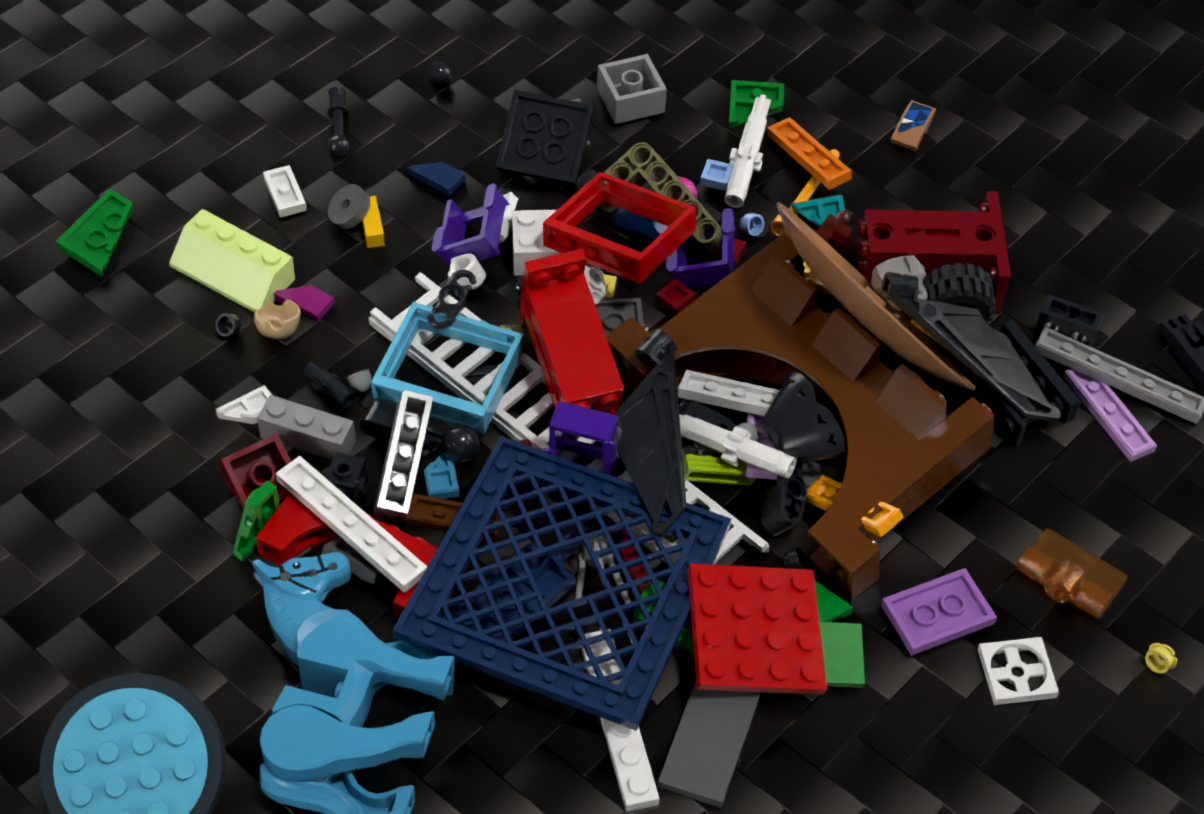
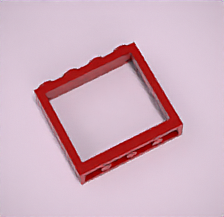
M600 172L543 222V246L560 253L583 248L586 263L640 284L696 231V207ZM602 202H606L669 227L646 249L639 252L575 226Z

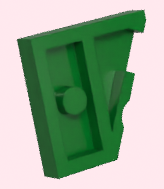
M268 480L260 488L254 489L245 503L232 555L241 562L257 548V535L280 506L277 486Z

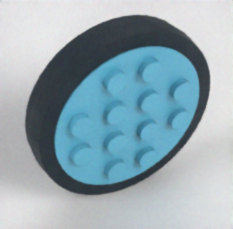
M140 673L118 675L100 680L71 698L59 711L49 727L40 756L41 789L51 814H211L220 797L226 772V753L222 735L214 717L205 704L190 690L172 680L161 676Z

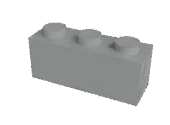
M269 395L257 417L261 438L265 439L278 433L283 445L333 460L336 452L349 455L356 442L354 421L273 395Z

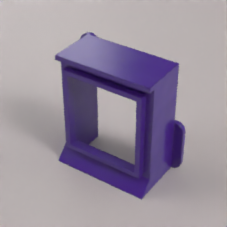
M494 183L490 184L486 189L483 207L464 213L452 199L447 201L442 227L437 228L434 233L432 251L438 253L449 265H451V258L463 254H473L478 261L500 254L498 246L505 206L511 204L501 195ZM483 220L480 235L464 240L466 225Z
M727 208L722 212V260L687 265L688 245L700 243L693 235H690L666 258L667 271L672 272L675 279L686 287L717 284L734 271V231L736 228L733 210ZM715 230L708 233L706 240L713 237Z
M558 401L549 424L550 449L546 448L544 452L561 457L563 450L601 459L603 460V473L612 475L618 458L616 448L617 421L619 416ZM566 433L603 442V446L566 438Z

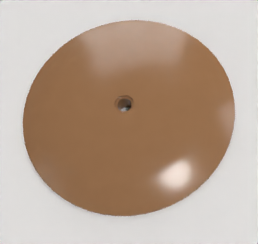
M780 202L776 204L785 231L798 254L817 279L862 325L896 354L924 373L950 385L972 391L976 390L970 380L917 327L911 324V321L899 310L892 308L888 301L880 293L876 292L871 283L786 206Z

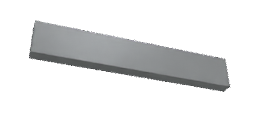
M1044 327L1035 347L1043 356L1195 424H1198L1202 416L1204 397L1047 327Z

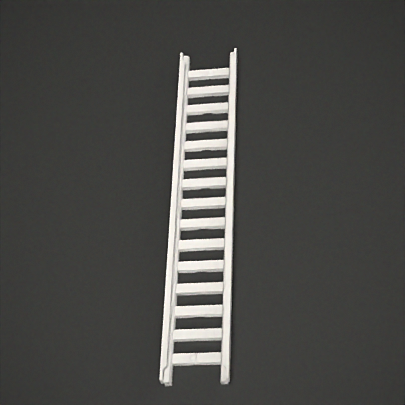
M420 272L415 276V280L428 292L420 297L416 303L432 306L439 300L438 294L441 288ZM450 295L444 298V301L448 304H456L458 302ZM410 306L392 320L375 307L370 311L369 325L392 342ZM466 307L459 313L467 318L481 320ZM420 329L407 355L461 399L483 405L487 397L485 394L490 391L503 362L475 385H472L464 377L496 351L480 346L452 369L444 360L467 342L451 338L431 352L423 345L434 337L436 333ZM523 353L516 368L522 364L530 373L503 395L491 423L512 440L544 451L546 448L550 449L549 427L539 436H536L527 428L554 406L550 393L548 392L539 402L526 410L517 419L506 412L540 382L547 386L541 366ZM617 426V445H618V442H619V439H620V436H621V433H622L621 428L618 427V426ZM583 437L577 439V441L589 444H593L595 442V440ZM563 450L561 458L573 461L580 454ZM596 458L587 467L603 472V460ZM627 470L617 477L633 483ZM685 481L686 503L692 505L697 503L703 509L731 518L730 531L727 532L713 565L741 539L762 553L769 552V545L765 540L689 481ZM616 512L607 514L617 524L621 523ZM646 523L631 527L636 538L650 534ZM660 537L665 549L680 544L678 539L670 543L664 537ZM654 540L642 543L653 553L659 551ZM682 551L669 555L674 567Z

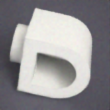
M468 253L451 258L448 279L453 272L468 270L475 275L477 282L472 285L468 278L462 277L457 280V283L461 286L471 285L472 290L482 285L486 273L473 254Z

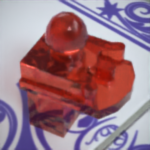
M847 211L838 212L836 217L830 213L816 231L826 242L832 237L846 247L853 243L851 238L852 228L846 225L850 217Z

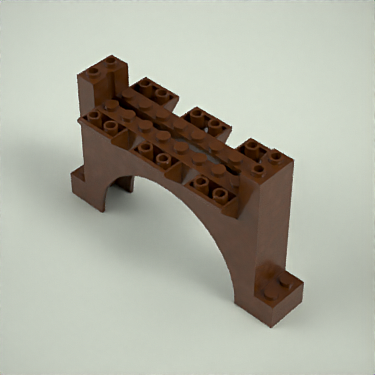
M783 233L658 329L669 335L675 345H677V349L674 352L677 388L686 370L722 378L751 379L780 388L788 374L793 371L802 374L812 384L816 402L831 411L841 428L845 442L843 453L846 460V471L841 487L831 506L820 520L808 530V535L820 545L809 556V561L845 596L853 601L879 579L880 547L877 541L882 537L865 530L861 518L865 516L872 519L882 511L878 503L885 502L900 509L904 518L895 525L897 526L991 448L995 416L986 404H980L975 398L971 397L946 418L947 402L944 396L938 390H932L926 385L919 373L914 370L910 371L904 364H901L896 370L885 366L880 361V341L873 333H867L859 326L858 321L852 315H846L840 308H837L831 314L825 313L818 307V288L811 279L804 278V260L796 251L790 238ZM630 317L607 334L606 337L621 380L634 391L652 371V369L643 365L635 355V350L645 341L651 331L644 323L639 324ZM790 378L788 379V385L795 382L791 381ZM800 388L799 394L803 397H806V395L802 393V388Z

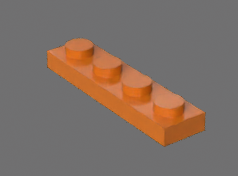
M790 117L767 127L768 137L829 190L852 179V170Z

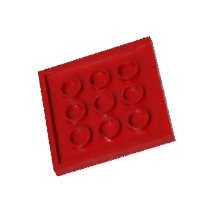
M692 563L689 565L687 573L697 690L822 695L826 692L827 684L814 570Z

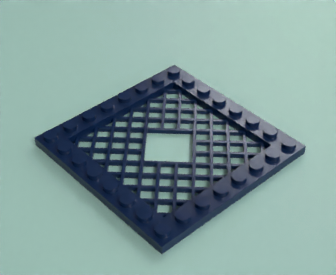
M500 436L392 630L393 638L440 656H454L455 662L636 731L691 613L687 568L691 563L713 565L731 526V518L686 503L687 508L684 513L663 535L666 536L674 533L680 544L665 549L660 537L654 535L652 531L653 520L633 483ZM530 481L534 491L519 495L515 485ZM538 484L545 487L540 489ZM510 489L513 498L504 500L507 492ZM558 491L563 501L548 506L543 495ZM567 495L575 498L568 499ZM538 497L542 508L527 513L523 502ZM585 501L588 502L592 512L577 516L572 506ZM667 502L665 503L659 523H666L672 516ZM517 504L522 515L506 519L502 508ZM567 508L571 519L556 523L551 512ZM616 512L621 523L606 527L601 516ZM497 513L500 518V522L491 524L494 516ZM546 514L550 526L535 530L530 519ZM595 518L600 530L585 534L581 523ZM525 521L530 532L514 537L510 526ZM646 523L650 534L636 538L631 527ZM575 525L580 536L565 541L560 530ZM504 528L509 539L493 544L489 532ZM625 529L630 540L615 545L610 533ZM554 532L559 543L543 547L539 536ZM604 536L609 547L594 552L589 540ZM484 537L488 546L478 548ZM533 539L538 550L522 554L517 543ZM654 540L659 551L644 555L639 544ZM584 543L606 590L547 609L526 561ZM512 545L517 557L501 561L496 550ZM634 547L639 558L623 562L618 551ZM682 551L674 567L669 555ZM491 552L495 564L480 568L475 557ZM613 553L618 565L602 569L597 558ZM663 557L668 569L653 573L648 562ZM471 561L474 571L464 573ZM520 563L525 575L509 579L504 568ZM642 564L648 576L632 580L627 569ZM499 570L503 582L488 586L483 575ZM621 571L627 583L611 587L606 576ZM670 576L662 591L657 580ZM478 577L482 589L466 594L462 582ZM528 581L533 593L517 597L513 586ZM651 582L657 594L641 598L636 587ZM457 586L461 596L451 598ZM507 588L512 600L496 605L491 593ZM630 589L636 601L620 606L615 594ZM486 595L490 607L474 612L469 600ZM609 596L614 608L599 613L594 601ZM537 599L542 611L526 616L521 604ZM658 601L650 617L645 605ZM464 602L469 614L452 619L448 607ZM588 603L593 615L577 620L572 608ZM515 606L520 618L504 623L499 611ZM639 607L644 620L629 624L624 612ZM567 611L572 622L556 627L551 615ZM442 612L444 613L446 620L440 618ZM494 613L498 626L482 630L478 618ZM618 614L623 627L607 631L602 619ZM545 618L550 630L534 635L529 623ZM472 621L476 631L460 624ZM597 622L602 634L586 639L581 627ZM524 625L529 637L512 642L508 630ZM646 626L638 643L633 631ZM575 629L580 641L564 646L559 634ZM502 632L506 642L490 636ZM627 633L632 645L616 650L611 638ZM554 636L559 648L543 653L538 641ZM605 640L611 653L595 658L590 645ZM532 643L536 654L519 647ZM584 648L589 660L573 665L568 653ZM633 653L627 668H625L620 657ZM562 655L566 665L550 659ZM614 659L620 672L604 677L598 664ZM593 666L597 677L584 673L581 670ZM621 679L619 685L611 683L613 681Z

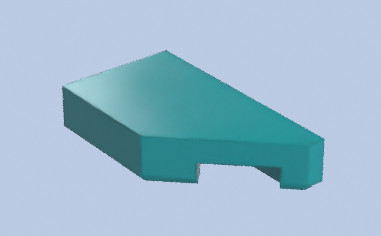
M843 195L791 203L794 210L817 227L847 222Z

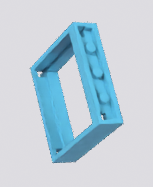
M412 302L371 381L373 400L383 398L398 403L403 389L432 396L433 401L429 417L454 425L465 424L472 427L475 431L485 434L524 352L523 334L512 331L509 328L505 329L491 325L483 320L478 321L467 318L460 314L450 327L436 329L429 324L428 315L433 314L438 322L447 319V315L444 313H432L433 306L431 305L426 306ZM419 329L507 354L483 405L394 379Z

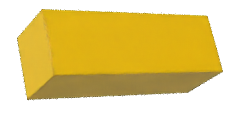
M370 196V207L362 220L367 248L385 246L376 196Z

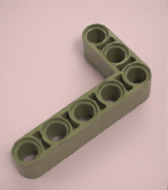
M642 142L634 145L604 172L621 180L624 175L629 174L624 181L640 187L648 182L657 193L672 199L682 192L681 197L677 201L696 207V212L698 211L696 231L692 235L709 251L722 249V227L661 156L647 143ZM649 155L648 160L642 163L643 158ZM662 174H665L664 179L661 180V181H659V182H657V181H658V178H659ZM602 202L598 206L604 212H612L618 208L606 202ZM715 230L713 237L706 240L708 233Z

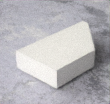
M264 385L217 408L216 414L220 419L255 424L258 422L257 417L266 400L272 394Z

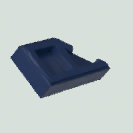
M445 162L411 165L408 168L410 176L448 196L466 180L464 172Z

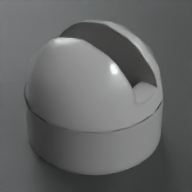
M369 369L361 370L346 377L352 390L357 393L367 392L371 388L372 376Z

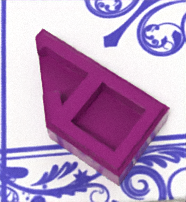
M311 285L274 292V300L282 304L287 299L299 305L301 314L316 322L335 304L334 297Z

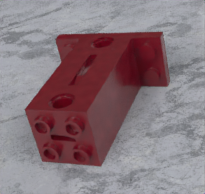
M986 191L984 203L979 204L978 212L865 210L864 221H859L858 237L860 240L855 241L854 251L855 257L860 258V261L857 262V271L870 283L875 266L900 256L914 255L924 266L926 275L932 274V270L940 269L946 264L954 265V263H961L965 265L969 263L973 264V267L979 266L983 268V272L987 271L990 274L996 305L995 314H1001L1011 279L998 192Z

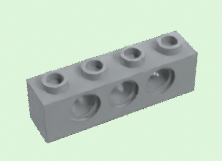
M403 389L398 399L373 511L374 516L403 522L408 514L433 401L432 396Z

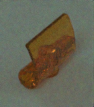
M1049 528L1044 531L1034 547L1030 545L1026 549L1016 567L1020 572L1042 584L1045 592L1053 600L1062 603L1070 601L1098 619L1127 580L1125 573Z

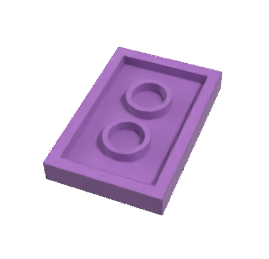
M966 568L882 598L881 607L911 656L995 624L997 616Z

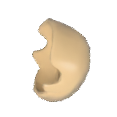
M288 299L280 306L275 305L273 301H269L264 308L256 311L254 323L263 336L272 339H285L296 331L300 322L301 310L299 305Z

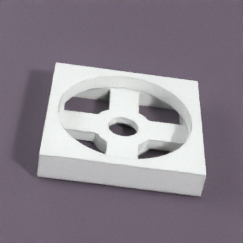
M1042 637L979 644L978 653L994 705L1057 698L1059 691ZM1029 650L1037 656L1039 663L1026 664L1022 662L1018 651ZM1004 653L1007 661L1006 667L991 668L993 656ZM1012 668H1021L1024 672L1023 676H1014L1011 672ZM1043 676L1045 682L1038 689L1030 692L1029 678ZM999 681H1008L1014 685L1016 692L1005 688Z

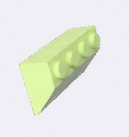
M201 209L183 227L169 262L170 267L254 313L258 309L264 308L269 301L274 302V292L286 289L295 280L292 256L204 209Z

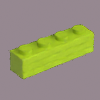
M685 454L683 457L685 481L751 486L756 479L746 477V462L741 460L736 467L724 462V459H721V457H712L710 455L698 456L694 454Z

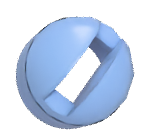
M747 213L740 220V228L747 235L758 236L763 231L764 219L759 214Z

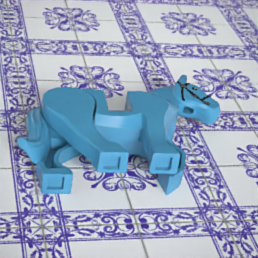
M331 552L314 557L291 558L277 567L269 566L256 559L252 562L256 571L254 577L264 589L265 608L271 629L286 655L299 667L302 689L287 685L284 687L272 708V716L269 717L262 728L260 745L264 764L260 766L261 790L277 803L318 811L324 814H411L415 803L414 786H402L388 792L375 794L361 787L356 782L351 770L374 767L399 758H424L435 727L434 711L412 715L399 723L385 727L363 728V724L368 716L375 692L387 683L411 688L444 701L446 695H452L454 692V656H438L435 653L403 641L384 643L358 617L348 610H337L322 604L332 589L343 586L351 578L350 561L344 554Z

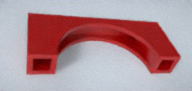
M289 493L257 535L256 542L260 556L281 565L291 558H295L303 551L318 544L330 542L339 537V535L292 493ZM366 513L427 567L429 566L438 549L437 547L430 545L421 537H413L406 534L395 525L382 523ZM419 582L405 593L400 589L398 590L393 600L395 620H399Z

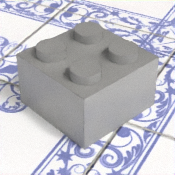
M648 54L598 65L597 90L615 124L665 112L667 89Z

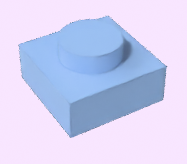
M707 159L700 178V185L726 191L733 165Z

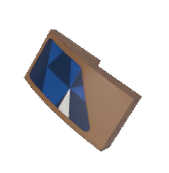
M911 100L892 135L891 143L916 152L924 133H927L936 109Z

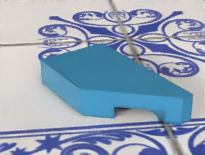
M442 451L440 456L424 470L428 496L440 499L459 497L454 462L448 459Z

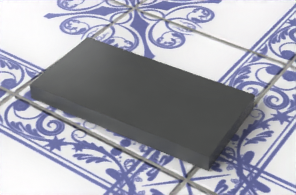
M695 681L657 787L722 808L761 692L697 690V683Z

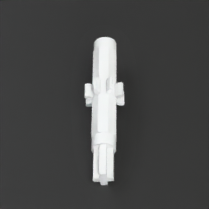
M760 95V98H755L752 112L745 124L739 148L731 149L729 164L733 165L724 201L733 208L743 206L753 171L760 172L763 161L761 159L763 153H760L759 150L771 99H766V95Z
M679 414L681 436L723 453L721 459H724V462L737 467L741 460L787 479L792 475L796 466V458L751 440V434L748 433V430L735 426L733 432L698 418Z

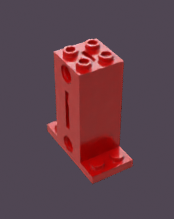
M583 248L524 262L519 321L522 329L528 327L554 408L556 409L558 401L615 415V412L621 407L624 386L584 274L586 256Z

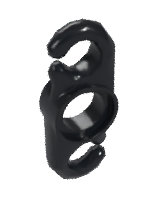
M468 270L453 272L445 286L440 289L438 294L439 300L437 305L433 307L432 313H444L447 315V319L438 322L433 314H429L427 319L432 327L436 329L450 327L459 313L465 308V299L472 290V286H461L457 283V280L466 277L469 279L470 284L474 285L477 281L472 272ZM455 294L460 297V300L456 304H448L444 301V298L447 295Z

